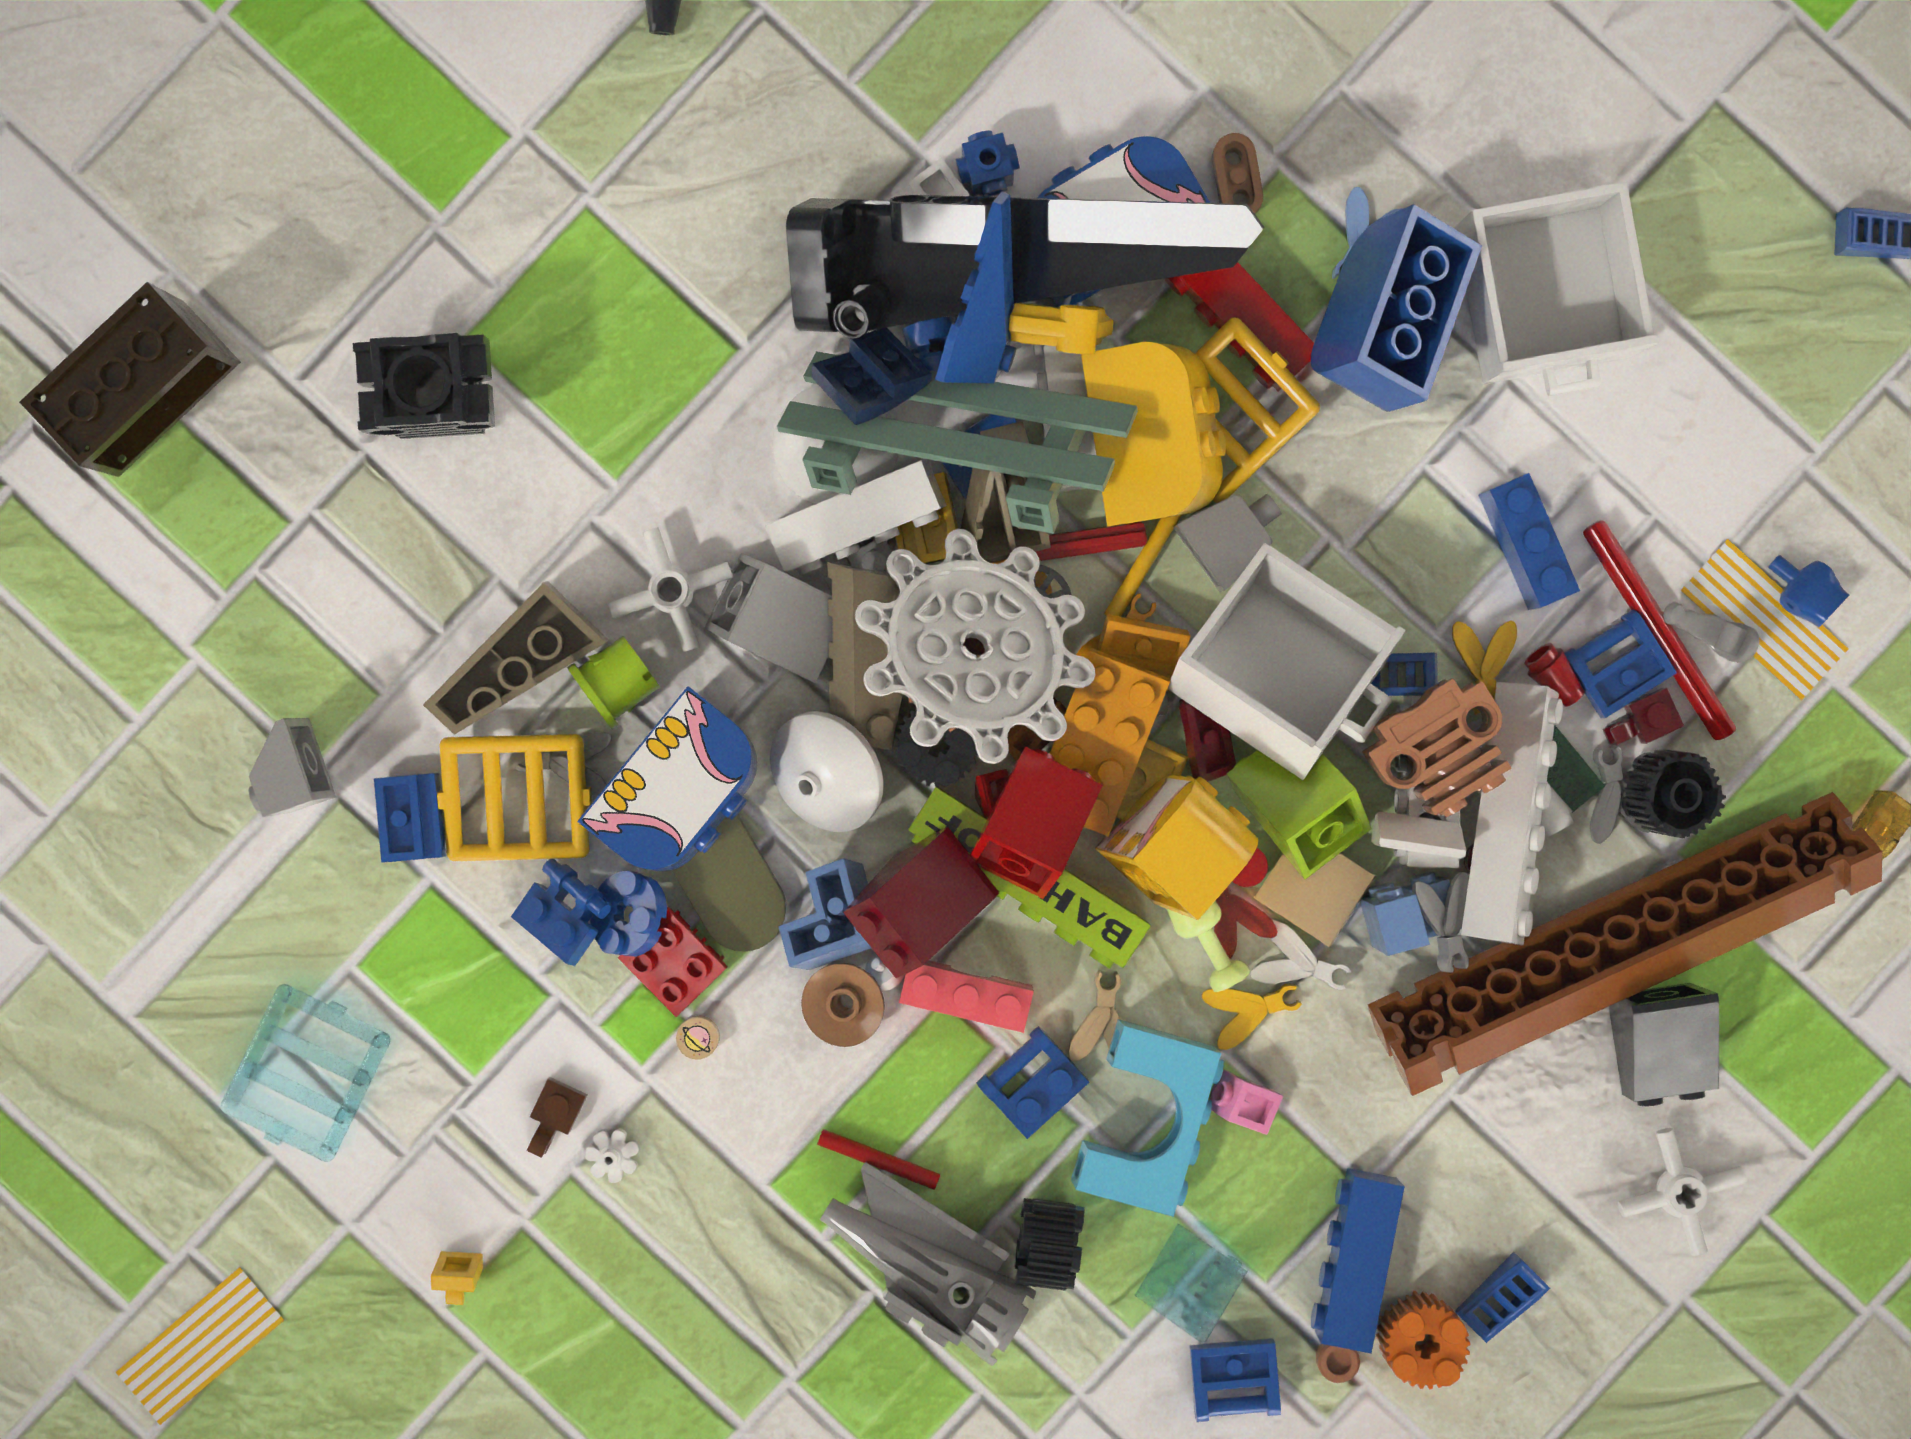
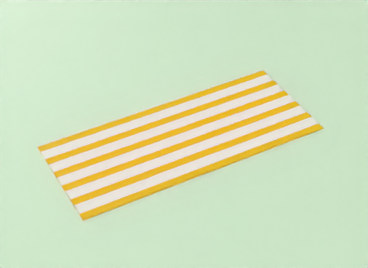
M1727 539L1681 591L1706 614H1715L1726 621L1742 623L1754 628L1759 635V646L1753 657L1800 700H1803L1847 652L1848 648L1823 625L1818 628L1783 608L1779 599L1784 589Z
M239 1267L118 1369L116 1374L161 1425L281 1324L284 1319Z

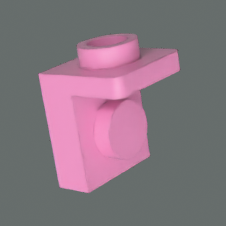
M1223 1070L1219 1083L1214 1084L1211 1091V1111L1229 1122L1267 1135L1283 1095Z

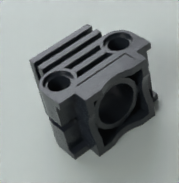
M458 333L417 337L370 338V342L352 343L353 352H355L357 383L363 387L374 388V391L358 392L360 421H357L359 431L369 435H395L400 439L485 434V429L495 427L493 387L489 384H482V382L492 380L490 340L486 336H461ZM443 370L445 384L439 399L431 405L420 408L416 399V389L421 378L432 371Z

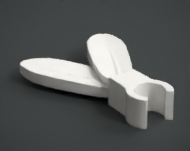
M1275 920L1268 922L1267 930L1271 940L1289 959L1259 964L1250 973L1252 979L1265 984L1299 980L1312 975V977L1327 982L1333 989H1346L1344 985H1336L1332 981V973L1336 969H1342L1346 973L1352 972L1347 966L1342 964L1332 965L1317 960L1308 946L1289 926Z

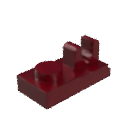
M1180 699L1179 710L1192 777L1195 780L1198 777H1202L1209 782L1227 775L1236 765L1230 731L1183 699Z

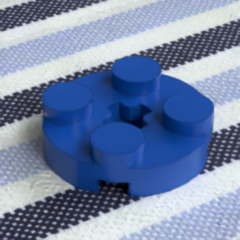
M632 871L617 872L609 876L598 888L603 893V900L611 905L610 913L603 919L593 914L590 918V924L599 931L595 940L603 952L636 957L648 952L658 942L662 932L657 931L660 926L661 918L666 919L667 915L666 897L659 883L651 877ZM627 906H632L633 911L630 912V921L627 923V921H624V911Z

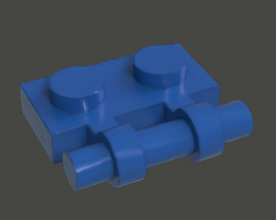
M549 859L543 865L542 870L550 877V886L546 888L544 885L534 882L511 917L563 962L576 966L599 933L588 921L593 914L600 919L605 918L611 911V905L603 900V893L593 885L586 886L578 879V873L569 865H561L555 859ZM568 893L576 899V905L573 909L563 902Z

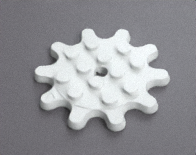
M956 529L948 534L945 539L946 558L938 565L924 564L909 550L897 549L888 556L886 565L888 573L900 589L898 598L890 603L867 600L858 605L855 612V620L858 627L867 633L881 638L888 648L887 657L883 661L870 666L864 674V684L868 692L875 696H884L898 692L908 696L914 702L917 713L911 723L910 733L916 744L920 746H933L941 740L948 729L959 728L966 731L973 738L978 757L985 763L995 764L1006 758L1009 752L1008 732L1015 725L1028 727L1046 741L1061 738L1066 732L1067 723L1063 714L1054 704V691L1060 686L1084 688L1089 686L1095 678L1093 664L1088 659L1069 652L1063 643L1064 631L1068 627L1081 622L1084 617L1085 609L1080 599L1072 595L1047 598L1037 591L1034 585V576L1039 569L1040 561L1037 553L1032 549L1017 547L1003 563L992 564L980 556L975 537L964 529ZM976 638L980 640L984 645L985 654L977 658V655L970 653L966 646H963L965 639Z

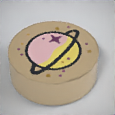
M705 1016L688 1018L679 1027L676 1035L677 1046L681 1053L695 1060L710 1056L717 1048L720 1040L717 1025Z

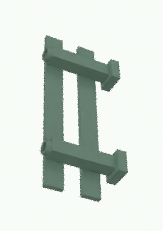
M816 351L803 375L805 382L817 384L811 378L812 363L838 355ZM930 371L932 373L931 381L908 400L1050 424L1051 427L1043 445L1040 446L883 417H876L862 424L855 425L842 410L794 401L789 402L777 425L778 432L825 440L822 448L809 446L802 460L811 487L851 495L857 483L852 465L861 447L1027 477L1024 486L1012 484L1006 496L1012 526L1054 534L1060 521L1056 499L1062 485L1104 492L1115 466L1113 458L1077 452L1086 431L1127 438L1138 410L1136 405L994 382V384L945 383L935 380L937 372Z

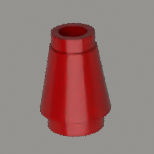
M1547 643L1536 649L1525 660L1524 664L1529 669L1527 675L1540 686H1548L1558 692V699L1562 700V704L1565 707L1576 703L1584 695L1585 690L1582 688L1562 648H1555L1552 643Z

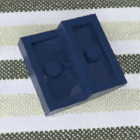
M882 328L867 332L859 338H850L849 352L812 363L811 378L855 425H859L892 410L911 398L931 381L932 373L888 328Z

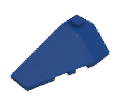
M1001 192L992 202L975 253L974 261L979 263L978 270H972L961 295L962 303L967 304L966 311H960L955 325L951 324L935 380L940 382L994 384L1002 371L1009 372L1017 348L1010 346L1011 334L1009 332V321L1014 308L1011 207L1010 194Z

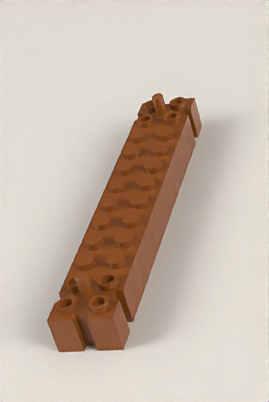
M1831 792L1803 805L1802 816L1791 820L1787 813L1542 924L1532 929L1530 935L1524 938V945L1501 943L1468 958L1469 965L1467 969L1455 968L1453 965V972L1440 971L1414 983L1416 990L1414 994L1402 998L1400 992L1396 991L1367 1004L1375 1032L1390 1057L1393 1056L1397 1071L1410 1094L1414 1096L1442 1083L1441 1072L1455 1067L1460 1075L1835 903V892L1844 889L1851 896L1882 882V850L1863 827L1852 832V814L1834 792Z

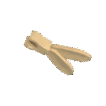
M1100 970L1095 974L1097 1006L1087 1015L1070 1042L1069 1058L1073 1062L1080 1061L1088 1056L1102 1033L1108 1048L1110 1047L1117 1020H1121L1114 1008L1116 991L1121 985V979L1117 971L1113 973L1115 982L1110 987H1104L1100 984V979L1103 976Z

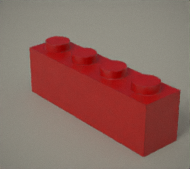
M1238 262L1231 268L1165 278L1167 284L1176 294L1181 297L1186 294L1197 305L1194 308V312L1208 327L1215 325L1220 329L1229 319L1239 318L1273 354L1278 351L1289 362L1286 368L1294 376L1311 362L1314 342ZM1235 339L1226 346L1236 357L1241 358L1244 355L1255 367L1252 370L1253 375L1264 387L1269 389L1273 386L1278 392L1282 389Z

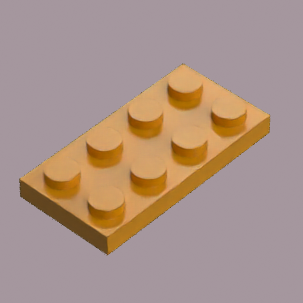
M1091 648L1087 659L1095 668L1094 681L1087 687L1075 688L1064 715L1067 723L1066 732L1061 738L1054 741L1050 754L1055 758L1056 762L1070 769H1081L1089 773L1094 781L1103 785L1084 827L1109 837L1171 678Z

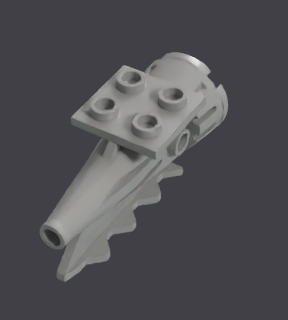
M865 1162L861 1168L871 1216L833 1198L820 1220L833 1229L884 1274L887 1287L883 1291L882 1296L884 1300L888 1301L885 1308H887L886 1310L907 1324L912 1317L924 1324L921 1329L923 1334L945 1347L948 1340L957 1346L962 1341L982 1360L993 1366L997 1359L992 1353L996 1348L1002 1352L1006 1350L1029 1311L1022 1303L1026 1295L1034 1300L1036 1290L1029 1286L1015 1284L1014 1279L998 1273L1010 1253ZM957 1287L966 1288V1295L961 1300L953 1299V1292Z

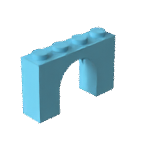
M1118 1019L1106 1060L1114 1068L1150 1077L1166 1084L1170 1088L1175 1100V1120L1170 1132L1162 1142L1142 1152H1125L1082 1140L1071 1177V1182L1075 1189L1174 1217L1177 1205L1182 1206L1186 1199L1188 1182L1185 1181L1188 1166H1193L1198 1158L1200 1141L1196 1139L1200 1125H1206L1210 1117L1212 1101L1208 1100L1212 1084H1218L1222 1076L1224 1061L1220 1059L1221 1052L1212 1045Z

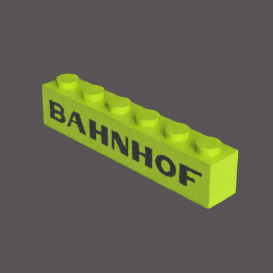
M935 787L908 830L915 834L911 841L916 844L948 827L970 854L988 818H985L941 788ZM981 868L999 891L998 898L1004 900L1008 894L1021 902L1018 908L1020 912L1038 923L1043 917L1057 926L1054 930L1056 935L1073 946L1080 940L1091 947L1092 951L1089 956L1109 969L1114 963L1122 968L1125 967L1151 926L1148 921L1067 869H1064L1059 879L1044 899Z

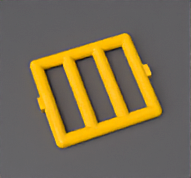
M1239 318L1229 319L1195 354L1204 363L1208 374L1268 437L1249 454L1216 419L1217 430H1222L1224 434L1226 454L1237 467L1222 480L1218 493L1213 499L1215 503H1220L1229 498L1320 411L1319 402L1286 368L1289 362L1278 351L1273 354ZM1233 339L1250 354L1299 406L1282 424L1263 407L1216 357Z
M580 735L445 737L440 741L442 790L437 792L438 809H444L446 853L450 860L584 858L589 854V831L577 822L587 810V806L592 804L591 787H586L584 741ZM567 751L572 842H547L542 752ZM525 752L530 843H505L500 753ZM482 753L488 844H463L457 754Z

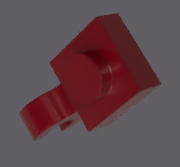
M1660 688L1624 706L1628 718L1607 726L1602 730L1609 745L1615 742L1616 744L1623 743L1636 735L1641 744H1647L1684 727V724L1668 689Z

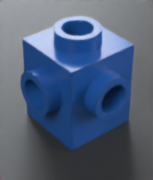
M988 130L969 136L968 142L962 143V157L956 159L961 183H969L972 196L983 194V197H991L1007 191V187L1013 186V170L1020 169L1014 144L1006 145L1003 132L993 135L992 131ZM996 157V161L991 165H985L980 161L985 158Z

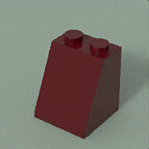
M945 827L894 855L843 913L894 977L899 978L928 962L998 896L999 891L951 830Z

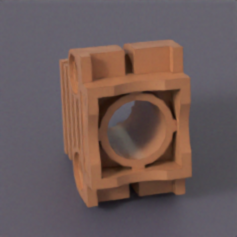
M1453 678L1448 681L1446 679L1440 681L1426 690L1411 707L1397 713L1388 714L1380 719L1373 729L1379 741L1361 751L1377 777L1383 783L1398 789H1409L1423 782L1422 785L1412 790L1417 798L1427 801L1422 804L1427 813L1435 816L1438 814L1440 816L1444 815L1445 818L1467 806L1468 803L1464 798L1476 790L1477 792L1482 790L1485 794L1504 783L1506 779L1503 773L1511 769L1508 761L1494 759L1502 754L1498 746L1484 745L1481 748L1479 747L1492 739L1502 726L1500 708L1482 681L1476 685H1473L1471 682L1461 689ZM1472 708L1478 709L1482 715V724L1476 731H1472L1466 723V716ZM1403 754L1408 759L1409 769L1403 777L1395 778L1390 770V764L1397 755Z

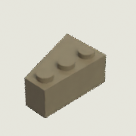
M1023 421L980 432V435L1029 443ZM973 468L960 529L967 530L975 537L980 556L985 561L993 563L1007 559L1010 553L1017 547H1028L1035 552L1051 548L1048 533L1012 526L1006 496L1012 484L1024 486L1027 477Z

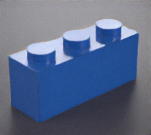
M1530 473L1478 495L1528 610L1542 608L1580 591Z

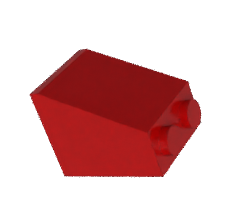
M1025 746L970 856L980 868L1044 899L1063 873L1103 785L1094 781L1089 773L1081 769H1070L1056 762L1051 754L1039 749L1032 750Z

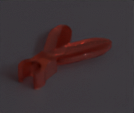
M1228 886L1215 900L1220 906L1222 914L1219 922L1214 926V932L1227 956L1231 959L1237 948V922L1260 937L1274 938L1277 936L1278 931L1272 918L1245 899L1231 894L1232 891Z

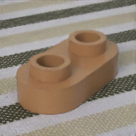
M1227 134L1219 139L1212 153V165L1219 203L1235 204L1233 202V195L1241 193L1246 196L1248 206L1256 214L1263 202V189L1255 146L1243 134ZM1229 152H1235L1239 155L1240 162L1235 165L1229 164L1226 161L1225 155Z

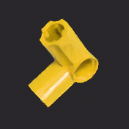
M1015 303L1009 321L1011 341L1056 346L1057 351L1074 354H1095L1096 345L1101 344L1106 336L1112 335L1113 319L1108 317L1103 307L1060 305V307Z

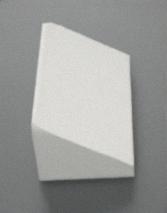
M1381 811L1375 814L1371 842H1374V845L1462 858L1466 855L1463 832L1458 823Z

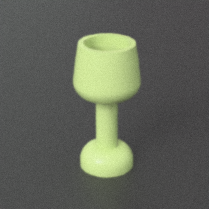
M1216 901L1199 920L1167 909L1175 932L1183 938L1198 936L1215 967L1209 979L1210 986L1214 992L1223 991L1236 985L1251 973L1249 967L1243 961H1230L1213 930L1222 914L1221 908Z

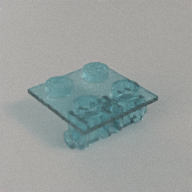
M1177 1224L1135 1296L1200 1343L1205 1344L1248 1271L1242 1268V1263L1233 1256L1227 1255L1226 1257L1182 1225Z

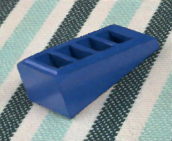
M1847 207L1836 213L1834 255L1911 259V230L1910 247H1903L1904 226H1911V214L1866 208ZM1858 223L1864 224L1863 242L1858 241ZM1874 224H1879L1878 244L1873 243ZM1889 225H1894L1893 245H1888Z
M1391 653L1386 661L1388 663L1389 687L1381 688V670L1371 684L1388 696H1422L1426 690L1438 683L1437 653ZM1406 662V687H1398V663ZM1415 662H1423L1424 687H1416Z
M1513 1252L1455 1312L1487 1343L1535 1304L1550 1287ZM1516 1275H1519L1527 1283L1523 1289L1512 1281ZM1504 1285L1516 1295L1511 1301L1499 1291ZM1491 1296L1504 1307L1499 1314L1486 1302ZM1480 1307L1492 1319L1487 1326L1473 1313L1476 1308Z

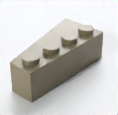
M827 562L828 578L832 579V598H828V616L832 617L833 641H829V658L833 659V679L829 681L830 714L840 717L854 726L866 738L871 747L891 750L903 694L897 692L884 696H875L866 689L864 684L865 672L870 666L883 661L887 657L888 648L881 638L867 633L858 627L855 620V612L858 605L867 600H875L881 603L895 601L899 596L900 589L889 573Z
M549 581L543 582L423 706L455 735L605 644L609 639Z

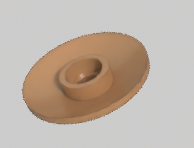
M834 963L819 969L806 983L801 1000L802 1013L810 1030L824 1042L839 1047L855 1046L869 1039L879 1028L884 1016V997L877 981L866 970L849 963ZM841 995L850 996L853 1000V1007L847 1008L843 1006L840 1000Z

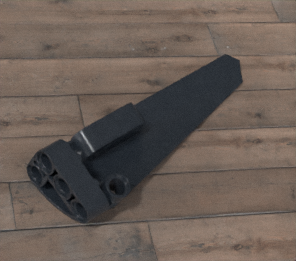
M903 195L893 197L890 200L810 198L792 207L787 215L786 237L792 309L796 328L799 331L839 332L843 336L853 339L859 338L871 330L957 315L961 310L966 311L967 304L962 303L961 295L972 270H978L979 263L974 261L975 253L992 202L996 197ZM1010 197L1014 304L1231 268L1236 265L1265 227L1248 204ZM855 307L862 312L864 322L857 317Z

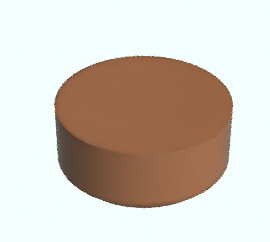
M1320 1344L1316 1352V1364L1321 1374L1331 1382H1347L1359 1370L1360 1358L1355 1350Z

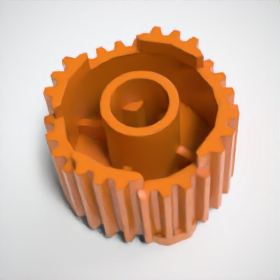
M1413 1291L1411 1296L1405 1295L1404 1301L1398 1298V1304L1394 1305L1391 1303V1310H1385L1384 1316H1379L1378 1319L1381 1324L1377 1325L1379 1333L1376 1334V1338L1380 1343L1379 1349L1382 1352V1356L1394 1374L1404 1383L1408 1381L1412 1387L1417 1384L1420 1389H1423L1427 1385L1430 1390L1433 1389V1385H1437L1438 1388L1451 1386L1459 1380L1460 1372L1464 1370L1461 1365L1468 1363L1465 1356L1470 1355L1467 1347L1471 1344L1467 1339L1469 1334L1464 1323L1450 1306L1443 1300L1439 1301L1432 1293L1428 1296L1425 1291H1422L1420 1295ZM1425 1334L1429 1335L1428 1340L1424 1344H1416V1341L1424 1340Z

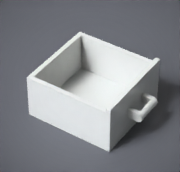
M1627 181L1474 209L1454 227L1457 231L1482 245L1466 294L1483 384L1543 374L1545 390L1548 396L1600 387L1601 377L1598 363L1633 357L1659 343L1658 334H1654ZM1586 366L1587 380L1558 385L1554 371Z
M1264 543L1180 656L1168 690L1304 780L1339 729L1356 741L1363 743L1392 703V699L1371 683L1388 660L1406 630L1399 625L1397 628H1394ZM1363 695L1377 706L1364 727L1347 719Z

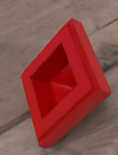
M1007 769L976 776L974 797L985 818L989 817L1009 777Z

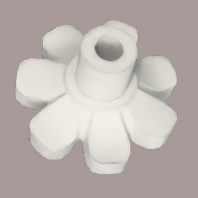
M622 1129L614 1130L611 1138L605 1130L596 1133L593 1138L597 1146H589L585 1152V1158L588 1161L596 1162L590 1169L593 1176L600 1178L607 1173L608 1181L616 1183L622 1180L623 1171L627 1174H632L638 1164L637 1161L630 1157L639 1152L638 1142L632 1140L625 1143L627 1133Z

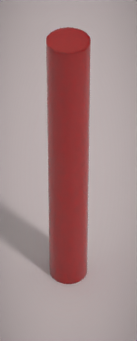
M825 1129L822 1130L817 1143L821 1147L860 1162H866L873 1167L935 1190L940 1178L939 1173Z

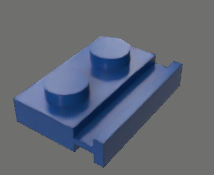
M439 773L374 778L381 863L445 857L442 809H438L437 792L440 790Z

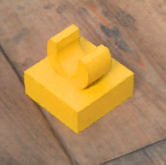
M441 1251L431 1274V1290L446 1291V1304L463 1305L464 1292H474L483 1269V1254Z

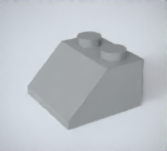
M283 718L276 721L249 774L252 785L248 789L249 797L253 807L257 811H261L262 817L288 814L336 797L310 719Z

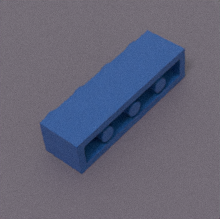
M1347 1168L1345 1179H1339L1335 1194V1203L1340 1205L1337 1221L1331 1220L1327 1233V1245L1332 1246L1329 1262L1323 1261L1319 1273V1286L1323 1287L1321 1302L1314 1304L1311 1314V1328L1315 1329V1334L1321 1344L1372 1354L1405 1188L1396 1177Z

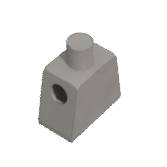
M1236 494L1183 520L1174 527V530L1218 591L1222 592L1239 578L1264 543L1269 546L1272 544L1273 541L1264 527L1280 516L1281 511L1268 494H1265L1249 507L1242 497Z

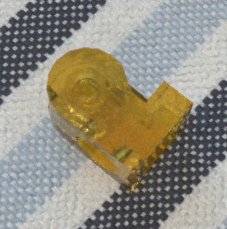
M1875 790L1852 825V832L1863 827L1882 850L1883 860L1896 848L1901 836H1903L1908 827H1911V804L1893 791Z

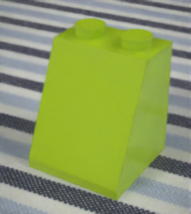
M1259 750L1239 760L1234 768L1227 773L1237 796L1304 880L1372 829L1356 788L1323 753L1304 780Z

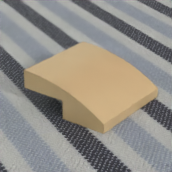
M1340 853L1304 880L1286 856L1282 854L1254 899L1328 947H1331L1376 876Z

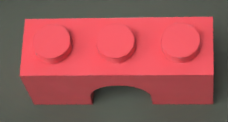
M929 960L923 966L905 975L899 1003L1024 1033L1034 990L1030 984L992 975L991 977L972 975L951 968V965Z

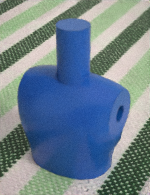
M1778 555L1768 566L1770 570L1788 583L1779 599L1783 608L1818 628L1849 597V594L1841 587L1833 570L1821 561H1814L1799 571L1785 558Z

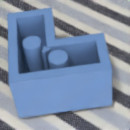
M842 858L805 872L816 913L779 926L789 967L812 970L871 949L843 913L868 885L863 864Z
M1427 872L1410 877L1411 884L1403 887H1394V883H1387L1370 888V895L1363 897L1360 904L1372 947L1390 956L1430 945L1428 938L1438 935L1423 917L1417 895L1412 892V886L1416 881L1428 884L1436 892L1443 905H1445L1450 886L1449 879L1440 876L1436 877L1434 872Z

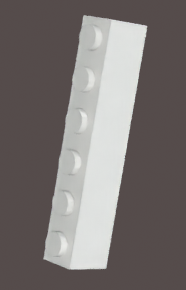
M1497 682L1495 702L1502 713V726L1499 732L1489 740L1488 745L1498 746L1502 754L1494 759L1508 761L1511 769L1503 773L1506 779L1504 783L1485 794L1481 791L1461 930L1462 936L1524 945V938L1528 937L1531 933L1533 914L1531 911H1528L1530 895L1535 894L1539 882L1538 869L1534 868L1536 853L1542 850L1545 840V829L1543 826H1540L1542 810L1548 808L1551 797L1550 784L1546 783L1548 768L1554 765L1557 755L1556 742L1552 741L1554 725L1560 723L1563 712L1562 700L1558 699L1559 693L1548 686Z

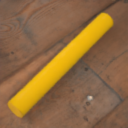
M1182 515L1160 518L1146 545L1141 550L1103 615L1106 616L1108 614L1122 617Z

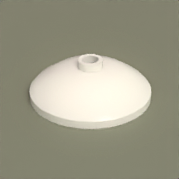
M818 384L803 390L791 400L841 410ZM787 404L777 420L773 434V455L781 477L794 493L814 505L841 494L811 487L802 459L809 446L822 448L825 440L778 432L777 425L788 406ZM889 411L878 416L893 419ZM861 447L852 465L857 480L854 488L892 473L897 463L898 454Z
M812 711L801 713L780 727L772 742L770 764L774 782L786 804L804 821L825 831L847 832L857 829L866 823L876 813L883 795V775L880 763L866 738L847 721L825 712Z

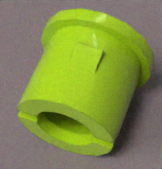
M624 636L600 653L588 656L590 660L580 667H577L575 663L567 667L611 729L619 725L616 721L618 717L627 711L630 713L636 704L660 688L657 681Z

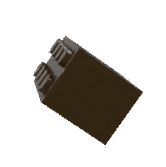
M146 282L19 403L78 466L120 477L241 361L183 300ZM144 299H147V300H148L147 305L143 306V305H142L143 300H144ZM45 395L46 399L42 402L41 396Z

